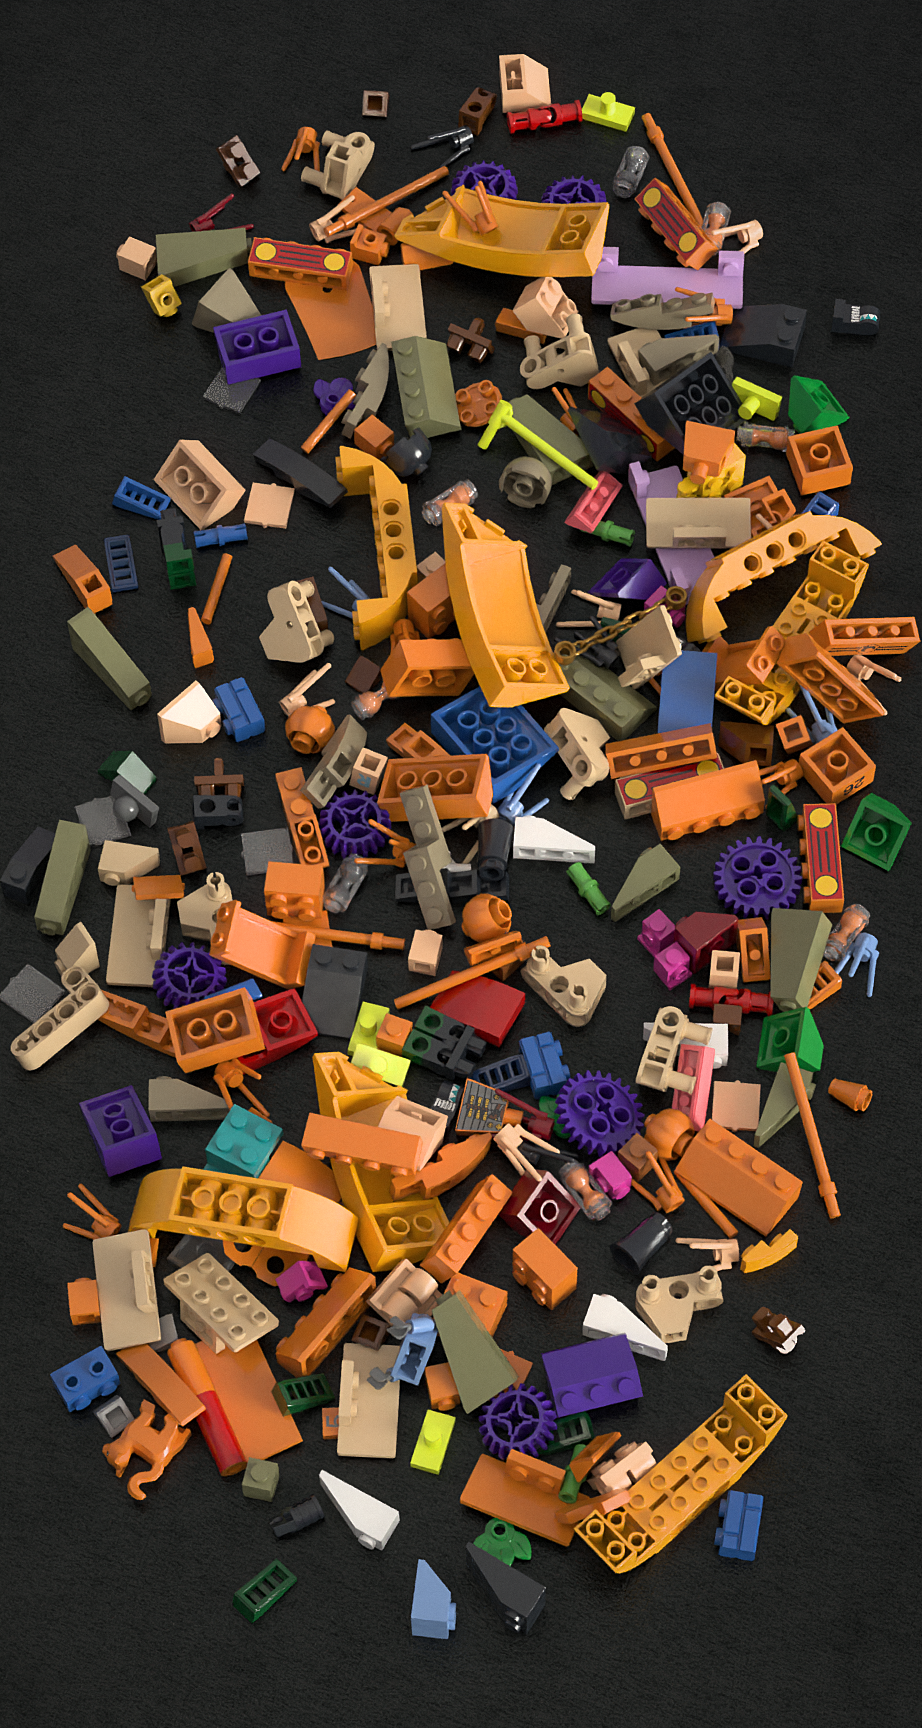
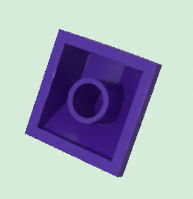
M621 558L588 591V594L595 597L648 600L660 586L664 587L667 582L651 559Z

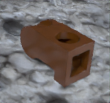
M477 87L459 110L458 128L467 125L472 134L478 136L482 130L483 123L494 109L497 94Z

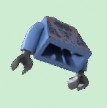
M413 1313L411 1319H408L406 1322H403L397 1316L390 1319L393 1326L386 1329V1331L397 1339H402L393 1367L388 1368L385 1374L378 1367L370 1371L369 1375L371 1377L367 1381L375 1389H382L388 1381L404 1380L415 1385L419 1384L438 1332L435 1320L431 1316Z

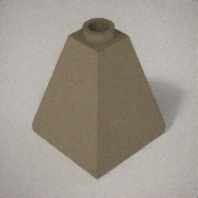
M229 268L198 302L192 325L214 333L213 327L262 315L234 271Z

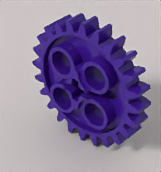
M758 836L756 843H752L751 839L747 837L745 845L737 840L736 849L728 845L727 854L721 853L720 862L715 863L716 871L714 872L713 880L716 881L714 883V890L719 891L718 899L726 898L724 907L727 908L733 905V914L738 913L740 910L744 911V919L748 917L749 913H752L754 918H758L759 914H763L764 918L768 920L769 912H772L773 908L789 909V903L794 904L796 902V895L800 894L801 889L799 885L802 884V876H799L801 874V866H796L797 857L789 858L790 849L782 852L781 842L775 847L772 846V838H769L766 844L762 843L760 836ZM763 862H770V863H772L773 865H772V866H765V865H763L762 863H763ZM736 867H745L747 870L739 871ZM775 885L778 886L780 889L772 890L769 888V886ZM749 890L753 892V894L746 895L743 894L742 891Z
M588 1070L583 1077L577 1073L573 1079L569 1078L559 1091V1096L555 1100L558 1106L554 1113L560 1115L556 1123L565 1124L561 1133H570L571 1136L568 1141L573 1142L577 1140L579 1142L577 1149L580 1150L585 1145L588 1147V1154H591L596 1149L599 1157H602L605 1151L607 1153L612 1151L614 1154L616 1151L618 1152L636 1133L641 1135L640 1131L644 1127L641 1120L645 1114L638 1111L643 1105L641 1103H634L638 1095H629L630 1085L620 1086L621 1078L614 1082L611 1081V1073L602 1078L599 1070H597L594 1076Z

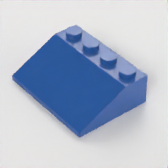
M480 686L431 714V733L451 756L487 754L489 756L493 790L492 804L515 792L523 784L537 763L541 764L542 767L559 751V747L522 705L515 707H489Z

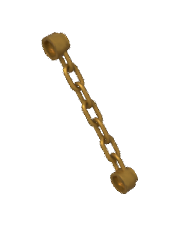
M672 586L666 591L665 598L655 602L652 607L644 611H637L625 617L623 621L614 626H606L585 640H579L574 643L569 641L557 643L554 650V658L559 664L568 665L574 661L576 656L586 652L589 647L597 643H604L616 637L619 632L627 628H633L648 615L647 613L653 611L664 602L668 606L666 607L667 611L683 608L686 604L687 593L682 587ZM639 615L640 621L632 624L631 619ZM609 630L611 635L602 639L601 633ZM580 644L581 650L576 652L575 646Z

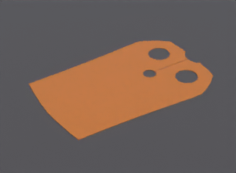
M353 261V269L347 291L332 288L331 292L325 293L323 287L285 282V289L306 330L318 360L356 353L376 345L373 305L361 269L356 262Z
M282 1141L258 1178L293 1184L295 1187L313 1192L334 1202H339L341 1199L333 1170L320 1160L307 1156V1152L285 1141ZM223 1240L224 1253L239 1266L247 1265L252 1267L257 1274V1278L274 1287L278 1286L276 1278L296 1262L307 1261L310 1255L267 1247L263 1248L252 1245L251 1249L247 1252H240L235 1248L234 1242ZM272 1256H278L284 1262V1269L279 1274H273L267 1268V1261Z

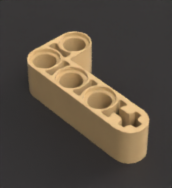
M72 966L66 969L61 977L63 985L70 994L12 1042L11 1052L24 1069L35 1070L108 1010V999L95 981L80 966Z

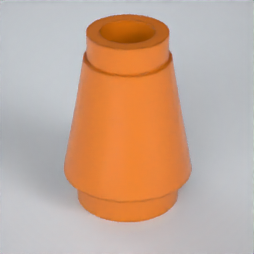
M836 1078L832 1080L828 1090L829 1094L854 1111H865L872 1097V1091L867 1089V1085L838 1080Z

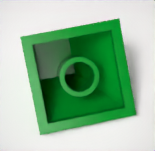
M795 375L791 378L788 416L794 422L793 427L797 432L802 434L837 426L850 418L823 381Z
M870 793L862 799L841 847L889 871L911 826V822L896 805Z
M802 1007L764 1017L757 1068L778 1072L780 1063L786 1064L784 1055L795 1053L799 1068L810 1072L820 1070L824 1045L809 1008Z

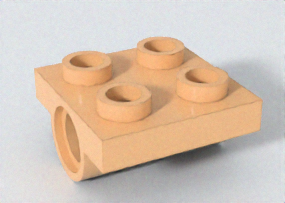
M405 1258L397 1264L366 1302L392 1327L393 1324L390 1322V1319L394 1316H397L403 1322L411 1319L413 1313L431 1316V1310L438 1305L435 1300L442 1296V1294L437 1290V1282L427 1272L420 1268H415Z
M634 1441L631 1444L627 1443L614 1453L616 1456L614 1460L610 1459L596 1466L591 1471L593 1476L587 1482L593 1490H598L601 1495L614 1489L628 1490L632 1487L631 1481L637 1483L657 1465L651 1455L653 1450L647 1442L636 1444Z

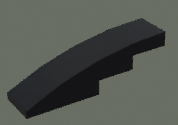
M270 438L252 454L257 463L272 469L277 478L292 484L297 493L329 508L333 507L348 492L346 487L327 472L290 448Z
M448 868L440 869L450 904L468 903L473 897L483 893L494 895L501 900H509V874L507 871H504V877L501 880L494 881L482 879L477 869L453 873ZM410 873L397 874L396 901L419 903Z

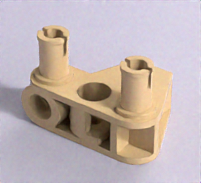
M327 130L323 135L322 145L331 149L326 156L324 173L306 166L302 172L301 181L320 187L323 194H329L343 200L356 187L372 158L375 144L370 141L366 134L361 132H355L343 137Z
M579 314L569 315L566 318L569 335L541 349L538 336L532 335L524 339L527 357L521 363L520 373L526 378L528 387L542 389L557 381L581 387L589 383V380L599 373L591 338L583 329L582 316ZM556 348H562L565 351L557 355Z
M306 580L300 584L296 581H290L269 590L268 602L274 619L259 636L268 659L305 662L322 654L324 647L333 644V633L327 629L320 632L307 601V598L314 594V586L310 581Z
M567 708L560 709L556 717L544 728V731L559 747L558 754L573 775L561 787L560 792L566 799L574 800L584 786L590 787L596 781L603 780L608 775L609 762L601 748L610 737L597 719Z
M215 872L216 878H213V873H210L207 877L206 885L177 901L183 936L211 942L217 924V912L221 904L233 901L230 887L224 882V877L221 873ZM222 961V964L224 965H231Z
M536 946V950H532V956L528 959L527 965L521 969L524 980L568 1024L575 1027L584 1026L590 1021L606 988L607 975L590 959L560 967L549 957V950L545 946Z
M676 1007L660 1008L638 1069L636 1083L666 1092L667 1088L671 1087L692 1094L696 1077L674 1071L678 1048L681 1040H684V1038L708 1046L713 1028L689 1022L687 1015H684ZM671 1023L674 1024V1026L671 1027L665 1024Z
M704 1266L699 1273L662 1279L655 1275L646 1276L636 1291L635 1307L649 1329L664 1343L686 1340L693 1311L714 1308L723 1303L721 1281L717 1270L712 1266ZM680 1296L682 1299H676L674 1297Z

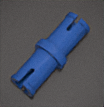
M245 523L226 527L217 525V528L194 531L196 548L213 544L223 546L226 542L248 540Z

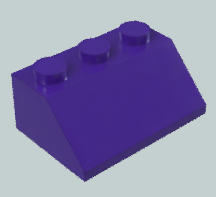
M287 310L213 327L221 365L228 385L301 367L300 348Z
M626 1333L541 1353L549 1394L554 1405L553 1410L558 1417L643 1396L637 1366Z

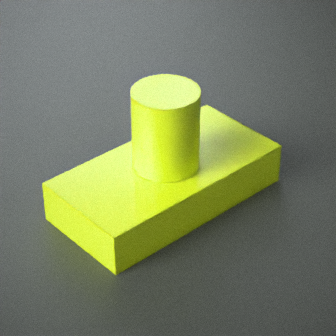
M610 92L602 94L601 97L589 94L582 108L583 119L625 132L635 114V107L615 102V95Z
M739 377L735 378L732 387L743 403L738 409L739 415L744 419H750L754 413H757L774 421L779 415L782 396Z
M367 1002L362 1003L347 1050L348 1055H354L357 1043L378 1049L376 1036L386 1013L390 1014V1008Z
M357 1043L351 1061L353 1065L361 1069L364 1065L373 1072L383 1076L382 1081L403 1087L411 1062L409 1059Z
M427 1410L410 1463L411 1467L439 1475L456 1417Z

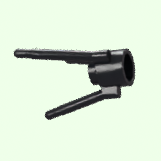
M464 125L454 130L429 135L426 141L411 145L410 148L414 150L449 140L452 148H458L459 150L439 166L441 168L443 166L447 167L463 153L470 151L468 145L472 144L474 139L469 127Z
M594 616L589 617L597 631L603 628ZM606 631L601 633L603 638L609 636ZM574 632V636H576L579 640L587 639L579 632ZM558 637L554 638L556 643L563 641ZM610 639L606 641L607 645L601 643L599 646L593 645L589 647L594 651L593 655L584 652L580 656L592 661L599 668L604 666L609 670L619 659L621 653L616 650L619 645ZM575 646L576 652L581 650L580 648Z
M523 1140L517 1147V1150L525 1159L534 1165L537 1164L541 1155L569 1163H574V1158L579 1157L578 1153L558 1149L559 1153L549 1151L528 1140Z

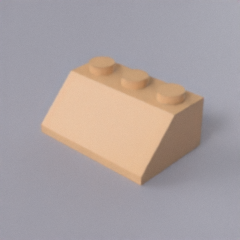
M179 440L154 478V481L200 530H204L232 511L245 492V489L199 440Z

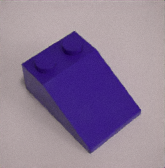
M132 1085L79 1103L108 1177L162 1159L156 1132Z

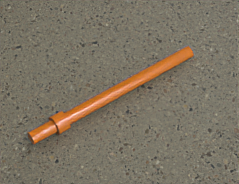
M650 113L644 114L642 120L648 130L647 136L650 142L655 144L688 212L701 228L706 230L707 226L663 140L664 135L660 127L656 126Z
M443 166L352 214H344L338 218V221L324 228L325 235L329 237L341 230L346 231L354 227L356 222L449 175L447 167Z
M273 922L296 933L309 931L315 934V938L370 945L371 948L380 950L383 947L404 950L405 939L384 936V933L373 932L372 934Z
M547 936L528 944L524 942L516 945L514 950L394 999L397 1009H401L516 960L524 961L531 958L532 950H536V946L541 945L548 948L551 946Z
M789 1053L784 1055L820 1182L818 1186L821 1198L824 1197L829 1218H836L841 1216L835 1197L837 1190L835 1183L831 1182L796 1055L795 1053Z

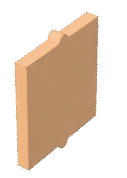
M253 483L244 523L263 525L264 528L270 526L286 529L295 489L276 486L275 483L271 485Z
M736 1080L735 1083L714 1081L712 1120L725 1129H731L733 1132H737V1130L756 1131L759 1123L761 1084L740 1083L739 1080Z

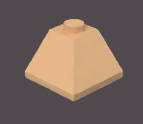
M197 681L193 682L157 714L161 740L165 744L203 743L209 737H214L222 726L220 712Z

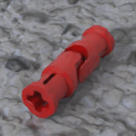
M579 100L565 105L555 103L541 106L537 109L527 108L523 112L512 113L509 111L506 113L510 134H513L516 130L527 128L536 130L539 125L546 128L562 125L566 121L577 120L582 122L583 120ZM549 109L552 110L553 115H554V122H553V123H551V117H552V115H551V112L549 111Z
M691 984L689 1008L694 1006L711 1007L714 1011V1004L741 1006L743 1014H748L751 1011L767 1013V1016L772 1015L773 999L771 998V991L769 994L751 992V989L738 990L721 986L704 988ZM725 995L726 1001L723 1003L720 999Z

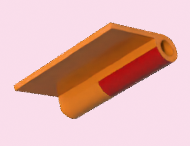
M181 1338L171 1343V1348L167 1351V1355L175 1373L206 1408L195 1418L221 1476H230L246 1469L249 1457L265 1460L303 1441L292 1415L282 1416L271 1393L277 1382L257 1340L237 1352H232L225 1345V1349L217 1354L203 1341L195 1344L192 1340Z

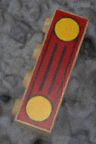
M717 753V758L616 779L615 795L624 820L651 813L652 791L654 787L724 769L719 754Z

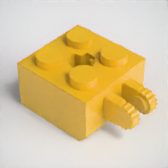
M734 443L718 477L707 476L704 484L693 483L690 480L691 472H688L687 477L677 485L678 492L676 498H721L725 494L739 489L743 485L745 454Z

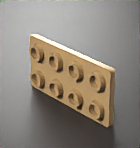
M419 265L370 267L369 273L377 350L381 343L387 345L388 351H393L392 341L412 336L426 338Z
M636 328L608 338V345L631 389L641 398L666 381L664 380L654 386L650 381L646 368H642L639 364L638 350L646 343H652L661 339L656 329Z
M749 498L646 499L647 548H733L751 538Z
M665 605L658 606L616 641L626 669L618 677L621 687L631 685L633 689H639L682 655L681 643L675 635L672 619Z
M132 885L117 886L106 983L108 985L153 987L152 972L155 970V962L160 960L161 953L165 952L171 899L136 900L135 892H132Z
M143 1229L93 1240L105 1350L112 1351L160 1341L161 1332L149 1232Z
M209 1253L202 1255L164 1278V1285L180 1300V1319L215 1354L224 1350L225 1345L232 1352H237L279 1326V1320Z
M344 1344L337 1454L339 1456L395 1458L400 1380L395 1382L388 1381L382 1389L377 1390L367 1379L371 1377L369 1373L375 1367H378L384 1374L388 1368L393 1367L400 1346L382 1345L379 1351H376L361 1344Z

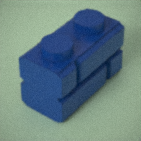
M244 678L230 681L229 684L225 683L214 689L215 699H212V702L225 718L222 723L227 735L232 734L235 741L240 742L265 731L264 718Z
M546 1032L535 1037L523 1038L519 1041V1052L523 1054L529 1072L530 1086L534 1099L537 1100L541 1096L558 1094L563 1085L571 1078L567 1064L562 1065L559 1058L563 1056L559 1040L554 1041L551 1032Z
M730 1490L728 1491L727 1500L721 1499L718 1517H724L723 1528L717 1527L714 1545L720 1546V1556L754 1561L763 1504L762 1495L745 1494L744 1492Z

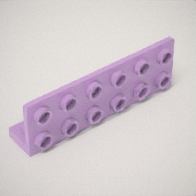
M603 247L601 261L594 276H592V304L612 305L621 299L633 300L646 294H661L663 302H667L672 298L683 299L691 297L675 291L676 287H680L697 293L707 294L713 292L714 298L725 299V304H731L733 309H741L743 304L744 251H719L718 269L700 268L696 270L695 268L618 266L619 247Z
M639 461L629 464L628 482L645 525L647 498H676L678 492L677 485L683 480L678 466L648 473L646 470H642ZM655 548L669 586H679L686 591L687 599L685 605H687L698 578L707 568L705 562L714 558L711 548Z

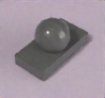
M118 775L113 780L110 794L116 799L113 803L115 817L125 822L138 817L150 828L156 823L159 807L122 775Z

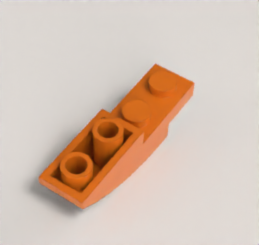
M406 723L386 739L388 746L403 758L450 756L423 731L417 732Z
M302 767L276 773L275 777L282 799L283 810L299 863L323 866V868L329 867L311 801L300 791L306 783Z
M491 1133L475 1134L464 1142L447 1144L438 1151L436 1163H426L420 1171L416 1170L415 1175L407 1174V1177L395 1176L391 1179L389 1190L393 1201L420 1192L423 1200H429L457 1185L480 1164L490 1150Z

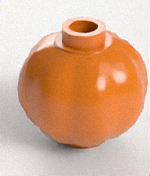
M317 705L312 707L301 706L288 717L285 731L292 747L296 751L303 754L319 753L323 751L334 735L335 726L323 707Z
M479 894L473 897L463 909L462 930L465 935L479 943L503 935L506 931L509 932L511 927V909L505 901L494 895Z
M669 1108L662 1110L656 1115L651 1114L644 1123V1128H646L644 1139L658 1150L657 1158H663L666 1161L675 1160L680 1156L683 1157L695 1133L691 1119L677 1109Z

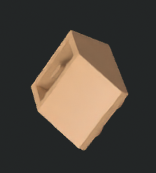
M524 54L499 56L503 113L509 111L523 112L527 108L537 109L551 104L548 68Z
M541 277L524 288L513 312L528 331L562 339L568 333L566 318L571 314H577L578 310L574 302L568 299L562 291L560 284L552 277Z
M396 1096L385 1109L378 1127L421 1137L423 1145L416 1169L420 1171L443 1143L448 1116Z

